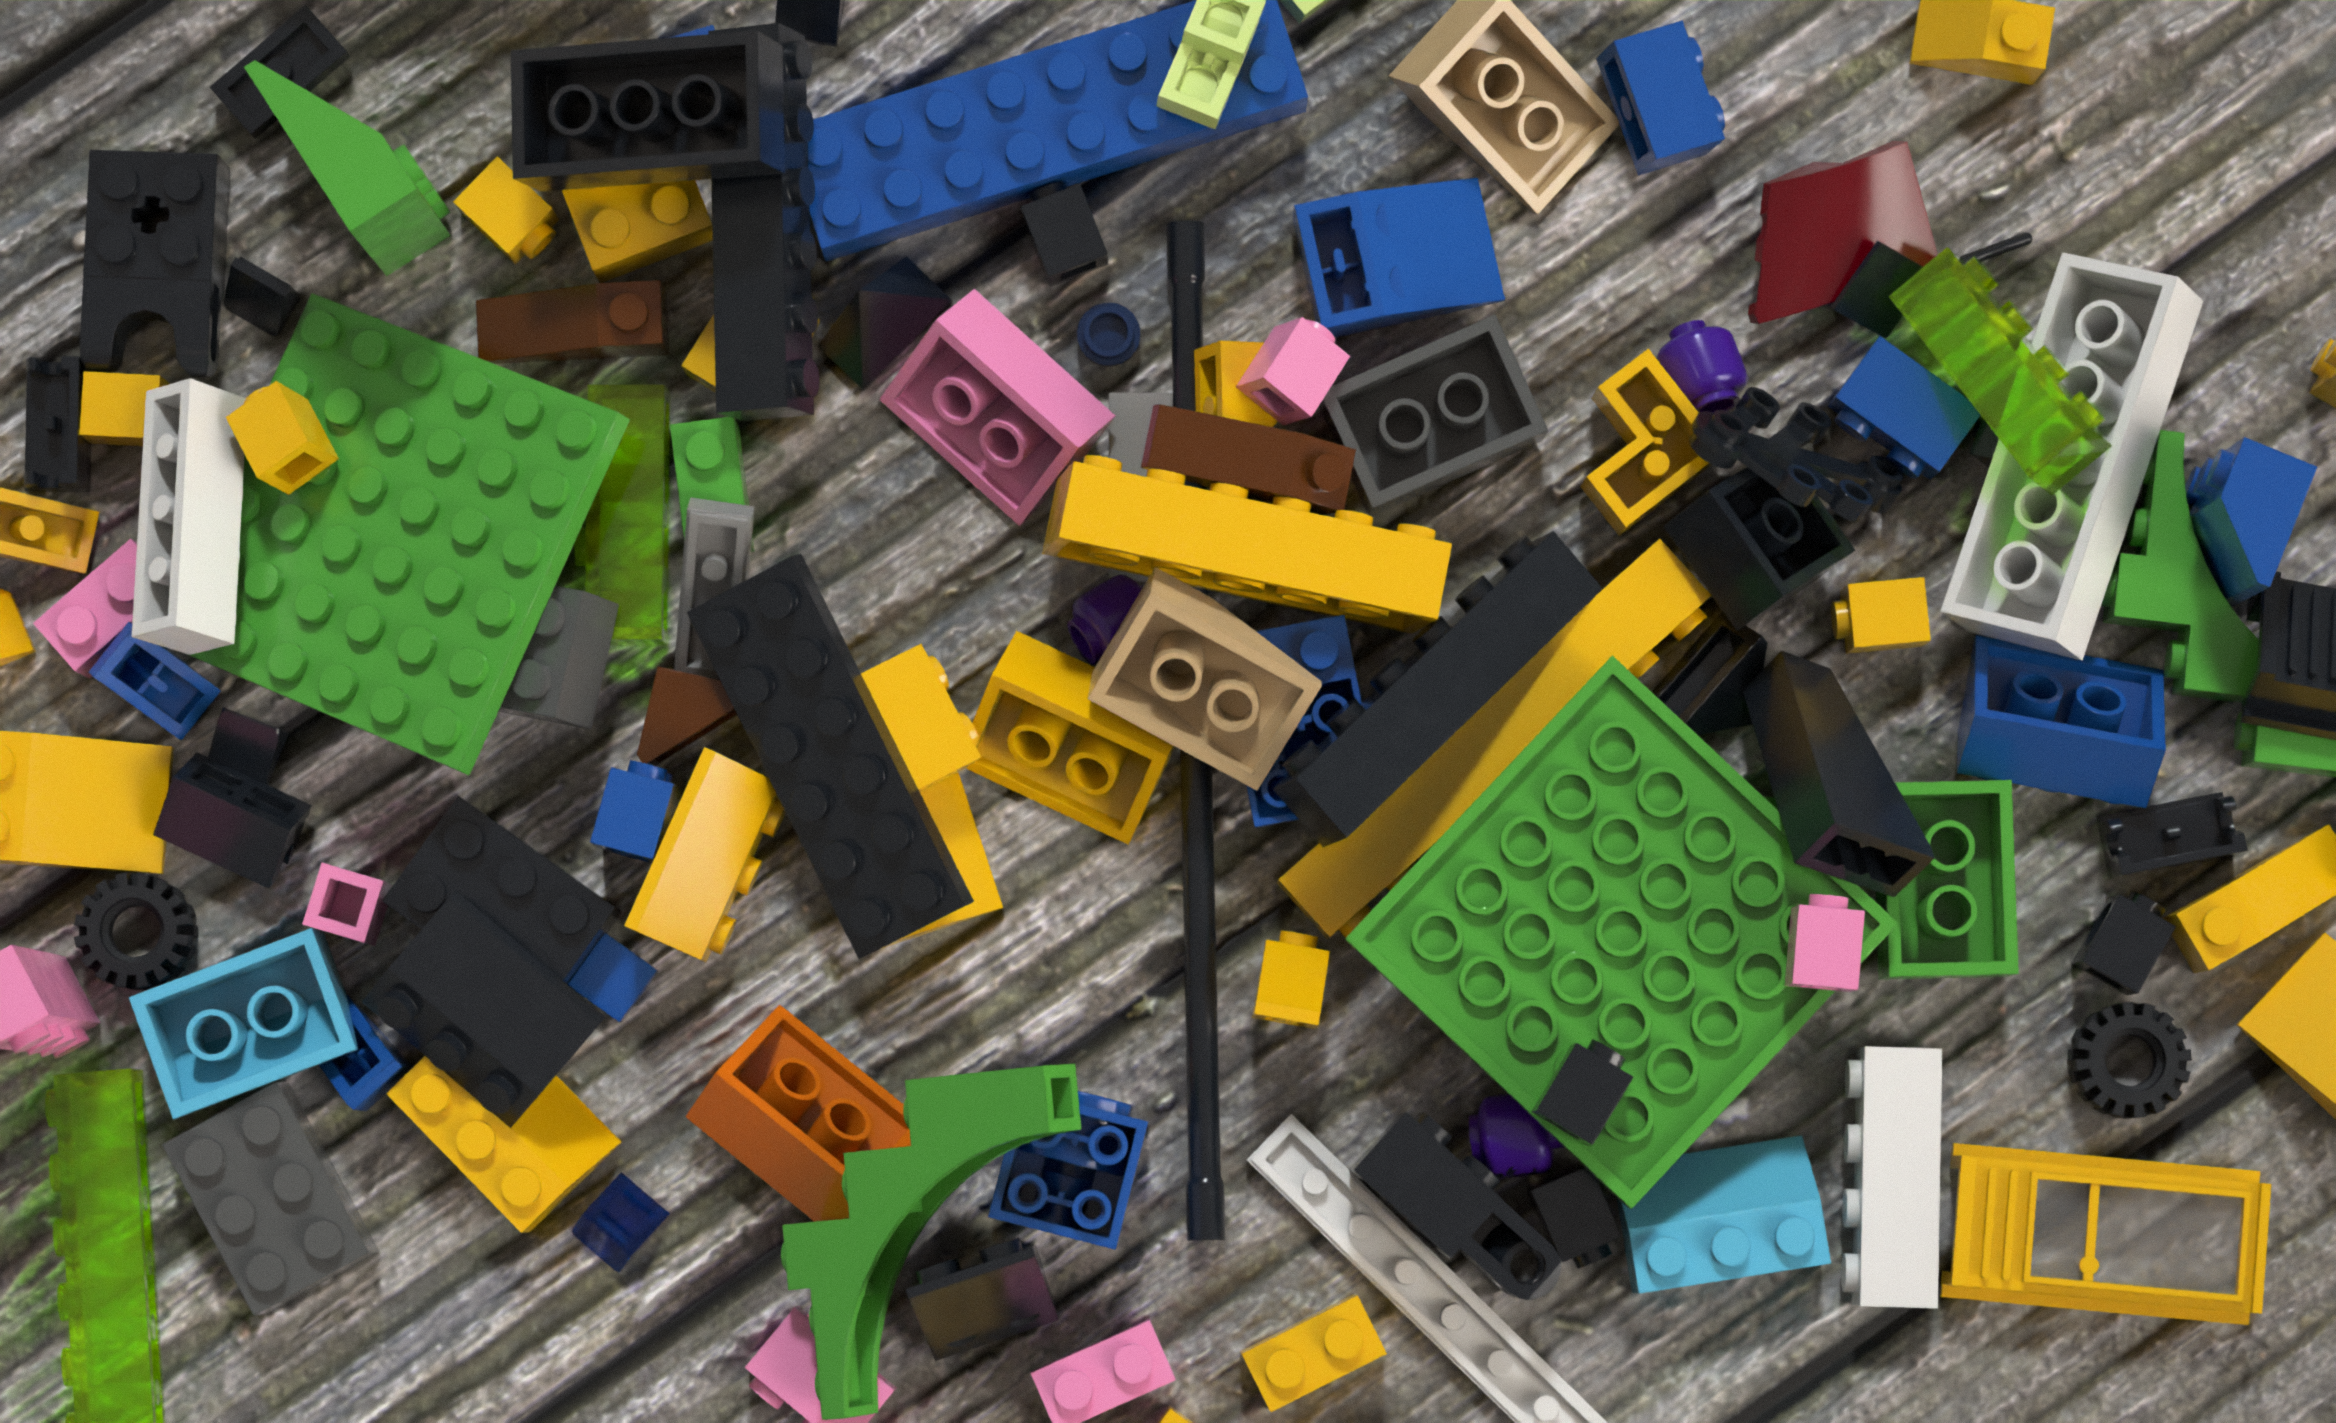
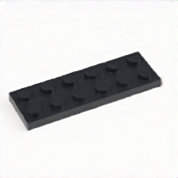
M802 554L790 556L688 611L687 614L858 959L973 903L974 900Z

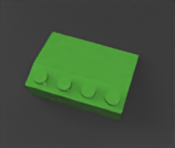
M256 60L244 67L348 230L386 276L451 236L441 221L442 218L451 212L405 144L393 150L381 133Z

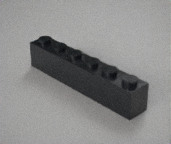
M780 23L708 31V34L759 31L782 45L785 174L711 179L716 413L742 421L814 415V397L818 393L820 379L817 365L813 360L812 333L815 332L818 325V310L816 302L811 296V269L815 266L817 258L816 244L813 235L810 233L809 206L815 198V182L808 168V142L811 141L814 132L813 116L807 105L806 79L810 77L812 72L811 51L805 42V35Z
M1554 531L1534 541H1531L1524 535L1510 545L1497 558V561L1503 568L1488 581L1483 575L1466 587L1455 599L1461 608L1447 622L1442 616H1439L1436 621L1422 629L1412 640L1418 649L1405 662L1397 657L1373 676L1369 683L1375 688V691L1361 704L1356 698L1345 704L1327 721L1326 724L1332 732L1319 745L1310 740L1283 763L1282 766L1287 770L1288 774L1273 790L1322 847L1343 840L1355 831L1603 589Z

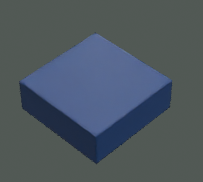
M605 933L570 980L568 986L622 1023L659 971Z

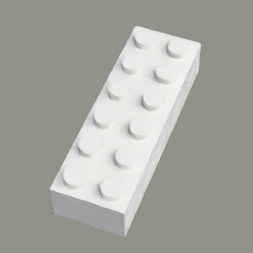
M2062 252L1940 611L1968 632L2083 660L2203 304V300L2178 276Z

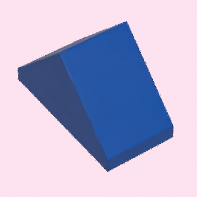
M130 622L126 624L88 672L179 740L185 737L221 692L214 684L168 648L133 638L132 623Z
M346 995L358 1050L319 1064V1066L350 1108L357 1111H367L404 1077L413 1066L355 1001Z

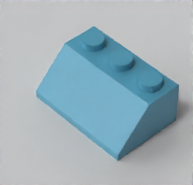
M314 928L307 929L129 997L173 1119L183 1117L358 1050L345 988L324 932Z
M1802 1135L1685 1153L1632 1209H1629L1617 1198L1633 1293L1640 1294L1831 1264L1821 1199Z

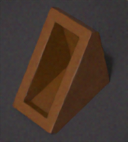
M657 667L637 751V756L642 763L657 766L737 716L721 681Z

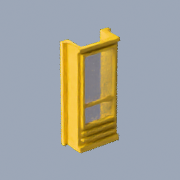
M1952 1143L1950 1169H1959L1951 1272L1942 1271L1940 1297L2249 1325L2250 1313L2262 1314L2272 1184L2260 1183V1171Z

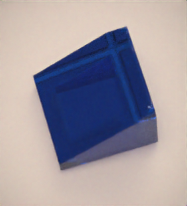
M621 1172L584 1211L572 1229V1233L613 1270L621 1272L670 1213Z

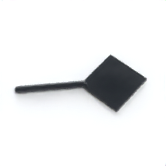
M2025 232L1930 268H1925L1877 240L1831 305V308L1887 339L1927 281L2026 246L2032 242V235Z

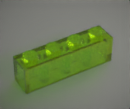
M1946 247L1892 293L1889 298L2028 477L2052 496L2112 446L2098 429V426L2106 419L2081 390L2074 396L2071 395L2061 382L2070 374L2054 353L2046 345L2037 351L2026 338L2034 328L2021 311L2010 300L2001 306L1992 295L1991 291L1999 284L1987 268L1975 256L1969 261L1964 262L1949 247Z
M588 385L589 401L617 411L630 419L586 516V528H581L576 538L574 547L576 566H586L585 592L619 604L610 646H668L671 394L665 385Z

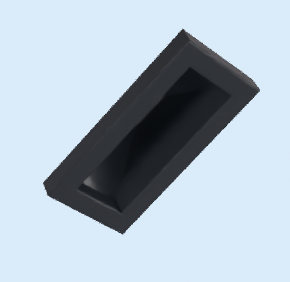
M906 256L857 292L818 347L864 391L952 303V300Z
M1722 611L1654 688L1652 693L1697 735L1752 725L1743 690L1764 669L1768 642L1762 635L1748 626H1744L1737 631Z

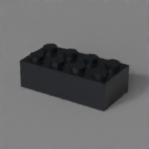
M759 31L511 50L512 162L514 180L539 191L785 174L783 48L781 44Z

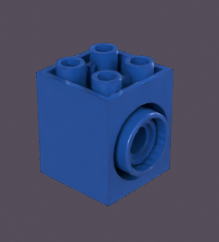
M1078 1091L1081 1130L1050 1135L1023 1144L1005 1153L988 1217L1116 1250L1148 1121L1130 1117L1132 1109L1130 1104Z

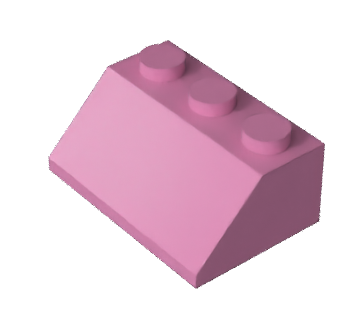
M975 289L935 320L879 399L1019 526L1054 491L1057 479L1072 462H1080L1116 416Z

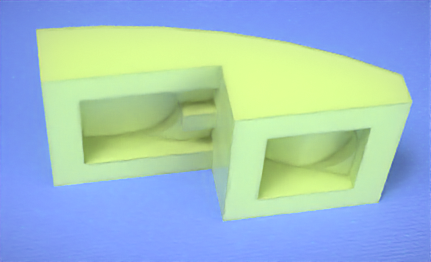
M1197 0L1184 29L1181 44L1158 95L1156 106L1216 129L1253 39L1266 0Z

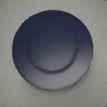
M1101 303L1095 305L1085 312L1080 319L1077 328L1078 345L1085 357L1097 365L1111 367L1123 364L1134 355L1139 346V323L1134 314L1120 304Z

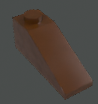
M660 280L594 283L476 300L478 358L493 364L669 355L667 292Z
M1157 404L1153 405L1141 468L1176 472L1186 477L1185 481L1209 488L1211 483L1236 485L1249 491L1247 499L1272 504L1273 497L1275 496L1296 498L1311 504L1310 513L1326 514L1335 513L1336 510H1344L1356 449L1303 433Z

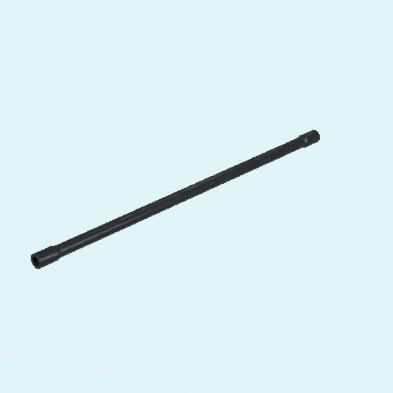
M1189 220L1173 221L1166 224L1167 278L1171 286L1173 407L1196 411L1194 350L1203 347L1204 223ZM1185 481L1184 485L1206 490V486ZM1193 587L1209 596V590ZM1180 749L1189 1177L1186 1182L1187 1241L1225 1240V1197L1220 1160L1212 766Z

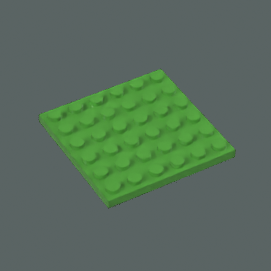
M311 293L270 385L278 381L308 399L339 459L290 495H287L258 479L244 455L235 641L232 645L189 656L466 775H470L630 419L602 405Z
M1612 655L1344 940L1629 1209H1632L1835 992L1831 990L1785 986L1791 908L1797 905H1808L1809 894L1849 898L1848 909L1865 911L1861 963L1899 923L1857 884L1794 863L1779 811ZM1594 1039L1626 1059L1621 1070L1633 1076V1079L1595 1143L1587 1146L1531 1111L1571 1044L1578 1043L1587 1049L1591 1040Z

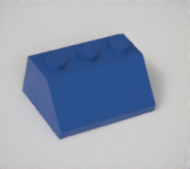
M2246 437L2226 450L2221 448L2213 459L2208 457L2202 468L2195 466L2185 484L2192 525L2201 552L2221 593L2231 607L2271 586L2317 470V466Z
M1976 635L1972 647L1958 728L1957 773L1975 776L1987 781L2012 780L2013 784L2039 788L2046 792H2061L2099 799L2110 804H2125L2146 808L2166 751L2164 670L2084 655L2083 660H2078L1995 638Z

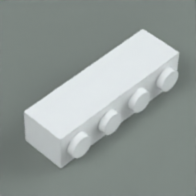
M191 378L146 391L132 620L133 638L188 655L232 645L235 641L245 454L225 417L242 406L246 399Z
M1856 1048V1060H1847L1845 1066L1846 1098H1855V1124L1845 1125L1843 1141L1845 1163H1854V1189H1844L1843 1226L1853 1228V1253H1844L1842 1256V1291L1852 1292V1305L1938 1308L1942 1049Z

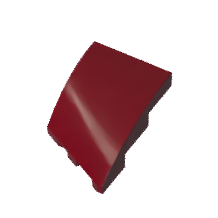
M1891 141L1843 163L1812 162L1763 183L1760 209L1763 225L1761 233L1757 238L1754 259L1761 263L1757 302L1749 304L1750 323L1761 324L1834 302L1877 240L1924 267L1940 261L1907 141Z

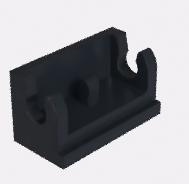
M61 356V362L41 361L37 357L26 359L27 390L24 491L91 492V443L79 435L83 371L87 372L80 356Z
M196 752L173 776L153 835L266 888H270L278 876L282 862L289 863L312 805Z
M2223 792L2147 806L2146 808L2097 816L2096 820L2109 879L2248 851L2244 833L2240 830L2236 831L2234 827L2232 811L2237 808L2235 799L2232 796L2224 797Z

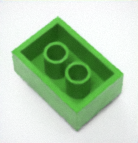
M2012 780L1895 782L1929 842L1935 858L1895 897L1876 891V903L1899 923L1877 946L1878 979L2008 977L2019 974Z

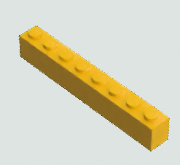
M1661 539L1657 540L1601 590L1347 838L1325 847L1318 843L1280 877L1277 884L1327 940L1338 930L1346 938L1371 912L1372 909L1367 904L1385 888L1390 891L1416 864L1415 861L1438 841L1612 655L1639 679L1660 660L1652 650L1670 633L1680 642L1707 617L1699 607L1711 594Z

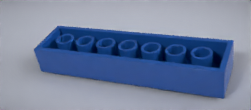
M1197 0L813 119V137L808 142V168L815 182V198L809 206V212L825 262L1029 199L1028 195L1051 183L1063 181L1065 186L1068 187L1306 112L1308 94L1278 1L1266 0L1253 39L1216 129L1156 106L1158 95L1181 44L1184 29Z

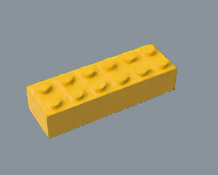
M1085 455L1083 463L1073 461L1056 481L1042 551L1044 555L1149 577L1156 567L1189 586L1332 617L1345 615L1346 620L1411 634L1438 619L1452 543L1435 540L1436 531L1414 524H1398L1397 531L1372 526L1374 520L1372 516L1349 510H1336L1334 518L1310 513L1311 504L1309 502L1290 497L1275 496L1273 497L1272 504L1247 499L1249 492L1247 489L1226 483H1211L1209 490L1184 485L1186 479L1184 475L1167 470L1148 469L1146 477L1122 472L1123 463L1118 460L1096 455Z

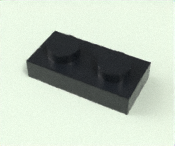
M304 5L211 85L210 89L256 139L278 119L244 67L256 60L310 92L351 56L312 11Z

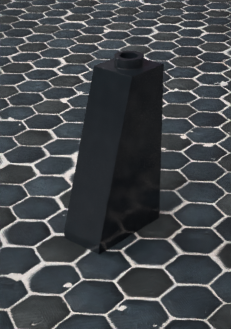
M1781 650L1743 690V694L1794 863L1895 897L1935 858L1932 848L1832 670Z

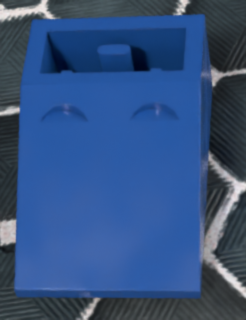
M1478 178L1358 191L1294 205L1292 220L1315 322L1326 327L1335 338L1505 301Z
M1345 615L1256 631L1321 680L1322 687L1258 791L1245 785L1254 828L1299 820L1273 790L1288 774L1287 770L1282 766L1283 763L1308 741L1312 740L1316 745H1319L1332 732L1326 724L1327 721L1345 704L1354 698L1360 704L1362 703Z

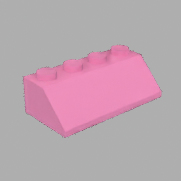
M9 945L0 950V1049L13 1050L15 1054L20 1052H27L28 1055L38 1053L42 1057L53 1054L56 1059L88 1043L90 1039L86 1031L99 1025L101 1022L66 957L16 945Z

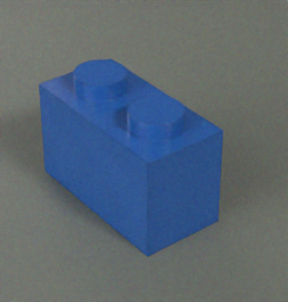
M1683 20L1615 40L1596 58L1638 176L1707 155L1725 139L1723 134L1725 118L1722 107L1716 97L1709 95L1702 76L1704 62L1701 49L1693 37H1688Z
M1881 336L1871 345L1828 405L1830 409L1838 414L1834 419L1835 423L1846 433L1862 442L1871 437L1890 451L1886 459L1894 463L1902 473L1914 479H1917L1922 474L1929 480L1941 471L1984 411Z
M630 760L627 771L611 767L590 843L603 851L652 863L684 793L675 784L671 783L673 775L667 773L668 770L633 760Z

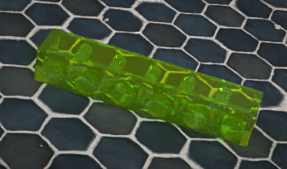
M129 1068L53 1075L54 1089L46 1090L45 1113L48 1126L50 1128L57 1127L58 1153L51 1154L49 1159V1177L53 1192H61L62 1218H55L53 1224V1242L57 1257L65 1256L66 1282L58 1284L57 1306L60 1320L62 1322L69 1321L70 1347L62 1349L61 1371L64 1385L66 1387L73 1386L74 1412L67 1413L65 1423H166L143 1070Z

